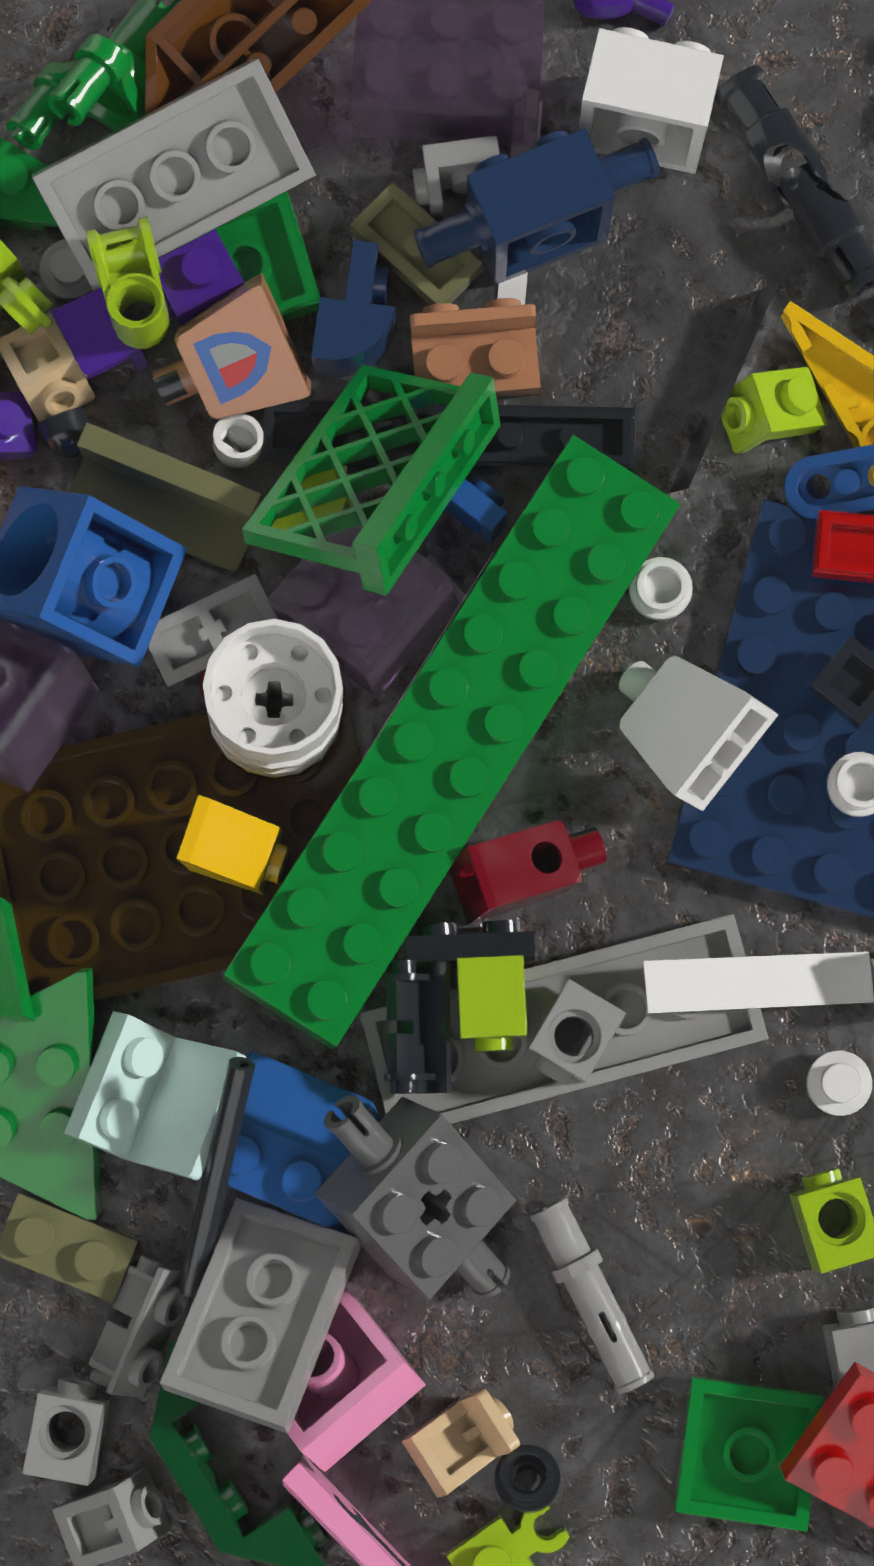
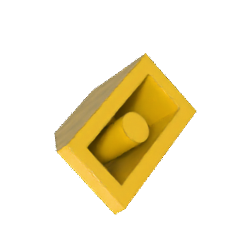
M198 795L176 859L192 872L263 895L267 881L278 884L286 865L290 847L280 844L283 837L280 827L210 798Z

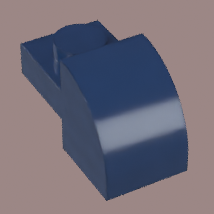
M353 241L345 300L320 297L311 355L315 376L341 378L355 375L362 365L373 366L385 354L393 340L396 330L395 307L375 304L386 303L390 278V266L380 265L378 243Z

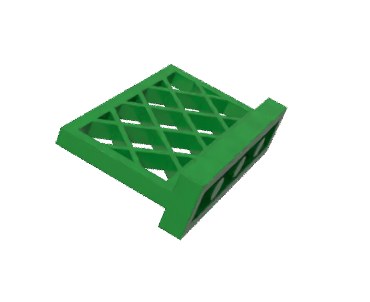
M362 365L242 528L245 544L360 573L363 590L387 596L501 426L493 377L470 372L463 384L456 386ZM370 389L394 394L395 396L363 407L361 401ZM433 404L447 406L442 413L421 420L418 419L414 412ZM404 414L408 424L376 434L372 424ZM360 428L363 429L366 438L333 448L331 443L336 436ZM418 441L420 446L414 454L391 462L389 461L385 451ZM373 455L376 456L380 464L379 466L348 476L342 467L343 465ZM333 469L336 480L303 490L301 485L307 477ZM389 483L391 488L384 497L363 504L359 503L355 493ZM346 497L350 508L316 519L312 511L313 507ZM301 511L307 521L285 530L271 527L277 519ZM358 525L361 529L351 547L328 542L325 539V536Z

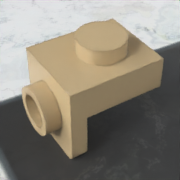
M486 1389L460 1397L401 1441L437 1498L448 1495L496 1457L509 1454L520 1446V1441L513 1432L514 1422L509 1411L501 1401L490 1396Z

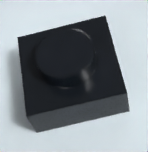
M850 636L808 687V690L857 729L863 725L874 711V654Z

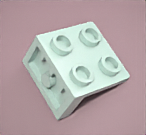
M113 1011L64 1134L121 1159L189 1179L199 1180L206 1166L229 1059L233 1057L246 1058V1056L234 1050L176 1038L129 1014Z

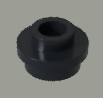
M520 1445L511 1453L503 1455L496 1466L495 1486L497 1493L503 1503L514 1511L528 1514L542 1511L555 1500L560 1489L561 1477L558 1464L553 1456L541 1447ZM524 1470L535 1471L541 1478L537 1488L532 1491H523L518 1488L515 1480L520 1472Z

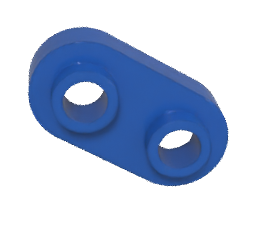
M874 444L813 455L796 462L789 470L785 480V495L791 508L799 515L809 519H816L820 510L844 513L873 510ZM818 474L826 476L831 484L830 492L825 498L817 496L812 488L813 479Z

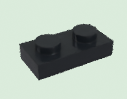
M521 920L482 922L483 933L457 934V923L419 924L418 936H407L405 938L406 960L416 962L450 961V964H457V958L523 955L524 961H532L536 958L535 931H521Z

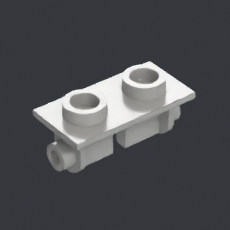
M143 1255L140 1256L137 1266H129L127 1275L113 1305L114 1309L132 1317L128 1328L115 1321L107 1320L88 1363L93 1367L89 1379L97 1384L108 1387L106 1392L111 1395L143 1398L146 1389L152 1385L159 1375L163 1362L161 1353L171 1329L182 1318L188 1304V1296L180 1293L178 1289L181 1272L165 1269L163 1263Z

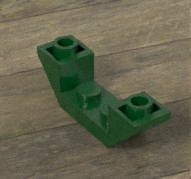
M178 1337L170 1343L164 1371ZM160 1386L149 1438L220 1553L276 1566H325L328 1553L323 1546L330 1542L329 1535L326 1529L306 1509L301 1512L293 1498L248 1527L243 1518L250 1514V1510L241 1492L230 1479L223 1484L220 1482L208 1462L215 1457L208 1439L196 1423L186 1427L181 1419V1416L201 1403L168 1392Z

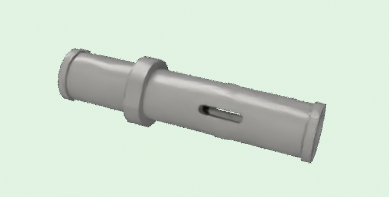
M564 1197L544 1206L529 1216L532 1222L535 1223L556 1266L551 1271L556 1283L564 1282L587 1332L615 1384L618 1395L624 1394L647 1383L655 1375L652 1369L649 1368L627 1323L626 1317L621 1311L598 1265L603 1261L598 1248L590 1249L568 1206L569 1202ZM600 1312H604L614 1332L613 1338L608 1336L599 1317Z

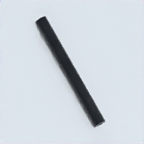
M233 1057L228 1062L178 1285L180 1293L188 1297L196 1296L214 1250L255 1071V1063L244 1057Z

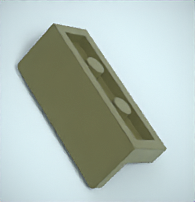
M86 423L77 443V447L84 459L69 492L87 494L186 547L185 555L231 574L239 572L250 545L245 544L242 528L263 501L262 493Z

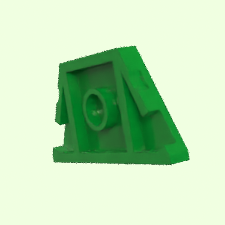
M82 968L57 983L30 995L35 1022H12L9 1019L0 1020V1178L86 1220H96L102 1213L99 1149L64 1134L96 1055L92 968Z

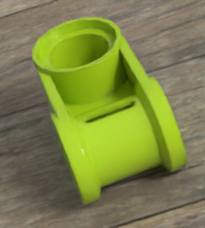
M148 216L138 218L137 226L99 234L96 229L87 230L86 237L99 287L103 289L107 309L118 338L127 346L135 349H148L159 344L166 336L170 326L169 313L159 274L162 272ZM136 302H146L154 307L153 312L141 321H131L123 317L124 311Z

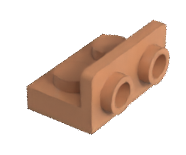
M499 298L486 302L484 308L459 310V307L455 304L438 303L424 307L422 313L410 315L414 376L461 386L469 373L472 372L493 377L496 398L540 395L535 305H521V301L514 298Z

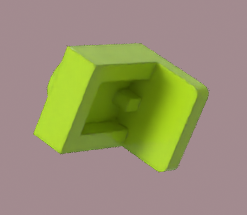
M809 367L750 374L734 385L721 414L722 423L727 431L732 450L736 454L748 452L766 440L813 434L828 425Z

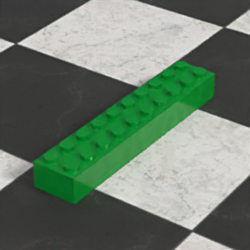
M575 435L571 437L225 971L222 978L223 981L329 1049L333 1050L337 1047L681 503Z

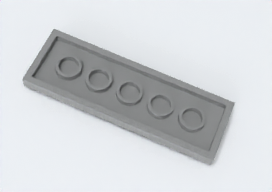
M734 914L524 969L527 1036L513 1037L514 1050L474 1052V1039L461 1040L458 987L450 989L451 1093L391 1094V1081H384V1074H387V1034L397 1033V1021L387 1020V1006L360 1013L386 1114L403 1096L441 1113L450 1124L769 1039L760 1008L648 1013L643 961L746 957ZM570 979L626 1012V1015L587 1082L583 1083L572 1077L566 1087L533 1068L539 1056L527 1050L565 983ZM568 1018L562 1020L557 1025L554 1040L558 1049L564 1054L580 1056L590 1046L591 1033L587 1025L581 1020Z

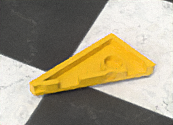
M790 301L781 315V320L854 448L874 444V355Z

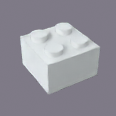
M622 27L613 31L599 28L582 99L579 130L586 128L596 153L605 155L639 142L640 139L646 137L655 151L659 166L696 174L724 55L712 53L708 47L693 41H680L671 44L652 40L645 33L633 28Z

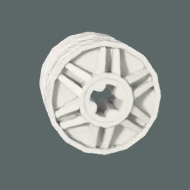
M279 619L247 623L224 637L208 660L203 690L212 736L225 756L247 772L273 778L301 773L322 760L337 739L343 713V685L339 663L325 641L301 624ZM270 696H282V702L285 707L281 709L280 718L273 719L267 715L266 706L269 704Z

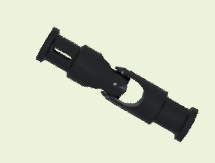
M759 65L750 66L728 79L717 90L714 100L719 107L728 108L744 133L741 140L781 202L793 210V216L799 226L800 233L818 259L825 258L843 286L840 293L846 302L853 301L874 289V252L862 235L865 226L848 200L844 199L839 192L832 190L830 187V177L827 169L819 159L804 132L787 108L780 109L763 83L766 74ZM795 148L803 155L807 163L799 167H792L781 176V161L789 149Z

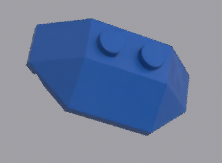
M255 1051L245 1054L247 1059L255 1063V1071L228 1186L321 1226L352 1236L315 1196L317 1190L351 1154L337 1136L325 1127L324 1119L327 1112L331 1110L343 1120L345 1116L334 1104L344 1097L354 1095L363 1102L366 1110L379 1123L381 1119L374 1102Z

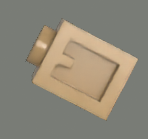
M50 312L46 313V315L53 323L47 329L41 325L30 335L23 327H20L0 338V352L39 423L61 412L82 407L95 398L93 390Z

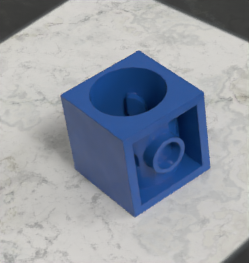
M19 486L0 531V619L68 652L140 667L187 548L90 495Z

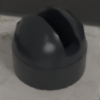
M78 407L51 416L37 424V427L48 449L60 457L73 458L81 454L77 443L86 423L90 422L84 407Z

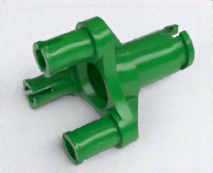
M137 0L109 38L98 34H91L76 51V60L64 63L48 62L33 80L34 91L17 113L6 123L7 130L13 132L11 136L22 146L31 150H38L60 119L63 120L66 114H71L68 118V123L71 125H81L85 120V116H88L113 131L145 116V34L180 0H174L167 7L163 4L162 0Z

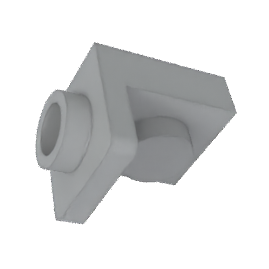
M497 136L422 145L423 168L412 169L416 203L419 206H428L430 216L437 222L443 220L441 190L452 188L455 193L467 194V175L474 173L475 167L482 161L499 155Z
M148 1469L137 1471L116 1484L67 1500L52 1509L73 1566H96L138 1552L170 1530L164 1498L156 1488Z

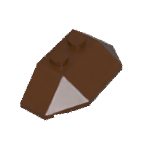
M180 0L145 34V115L255 57L259 59L275 93H277L372 1Z

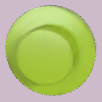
M9 276L2 282L6 288L0 293V305L30 335L41 325L47 329L53 323L45 314L53 303L28 277H25L18 285Z

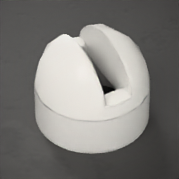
M243 413L221 418L213 431V450L217 458L225 466L234 469L246 468L257 460L263 446V430L258 421ZM227 437L232 444L244 452L240 453L223 442L224 438Z

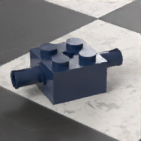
M584 128L569 135L566 131L550 133L536 141L531 150L511 158L507 154L492 156L479 163L475 167L474 173L467 175V203L463 206L464 212L424 228L413 230L420 256L426 268L429 269L437 263L478 247L495 286L608 241L615 202L614 192L649 178L659 177L660 168L655 151L649 140L645 137L640 139L639 142L598 158L587 130Z

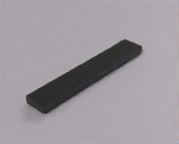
M291 401L262 408L261 428L263 430V446L260 454L261 466H288L335 401ZM361 402V404H362L363 407H366V406H369V405L378 403V402ZM433 404L414 412L418 419L421 420L442 413L447 406ZM498 405L501 426L471 469L550 471L571 437L575 435L633 473L635 459V408ZM404 414L372 424L376 434L406 425L408 422ZM360 428L336 436L331 444L333 448L364 439L366 436L363 429ZM416 441L385 451L391 462L414 454L420 445ZM375 455L346 464L347 467L373 468L380 465Z

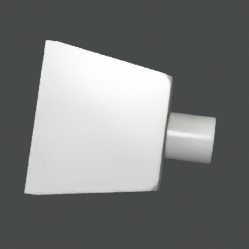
M676 655L669 657L658 672L644 661L636 662L623 673L619 682L620 691L634 702L620 719V730L673 795L702 811L778 716L771 708L747 692Z

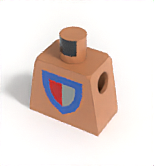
M263 273L253 277L182 324L177 329L174 338L182 358L152 371L156 387L167 406L199 393L211 419L225 418L300 400L310 396L311 380Z

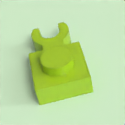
M550 1506L536 1513H522L520 1524L512 1530L501 1514H499L448 1550L446 1557L452 1566H535L529 1556L536 1551L552 1553L559 1550L568 1541L569 1533L564 1526L549 1536H542L535 1531L533 1527L535 1519L539 1515L544 1514Z

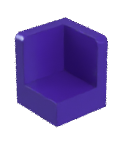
M102 287L52 311L86 378H93L130 359L137 371L148 367L142 349L127 346L118 338L112 325Z

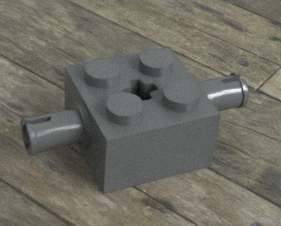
M350 1095L336 1102L334 1105L345 1118L341 1120L333 1111L329 1110L325 1116L324 1125L331 1133L337 1136L351 1154L317 1190L315 1196L353 1237L358 1238L360 1245L392 1279L430 1300L456 1270L469 1283L479 1298H491L502 1291L489 1275L494 1274L501 1283L507 1285L511 1275L510 1269L495 1256L482 1239L514 1204L516 1199L441 1113L403 1096L379 1123L366 1110L363 1102L357 1096Z

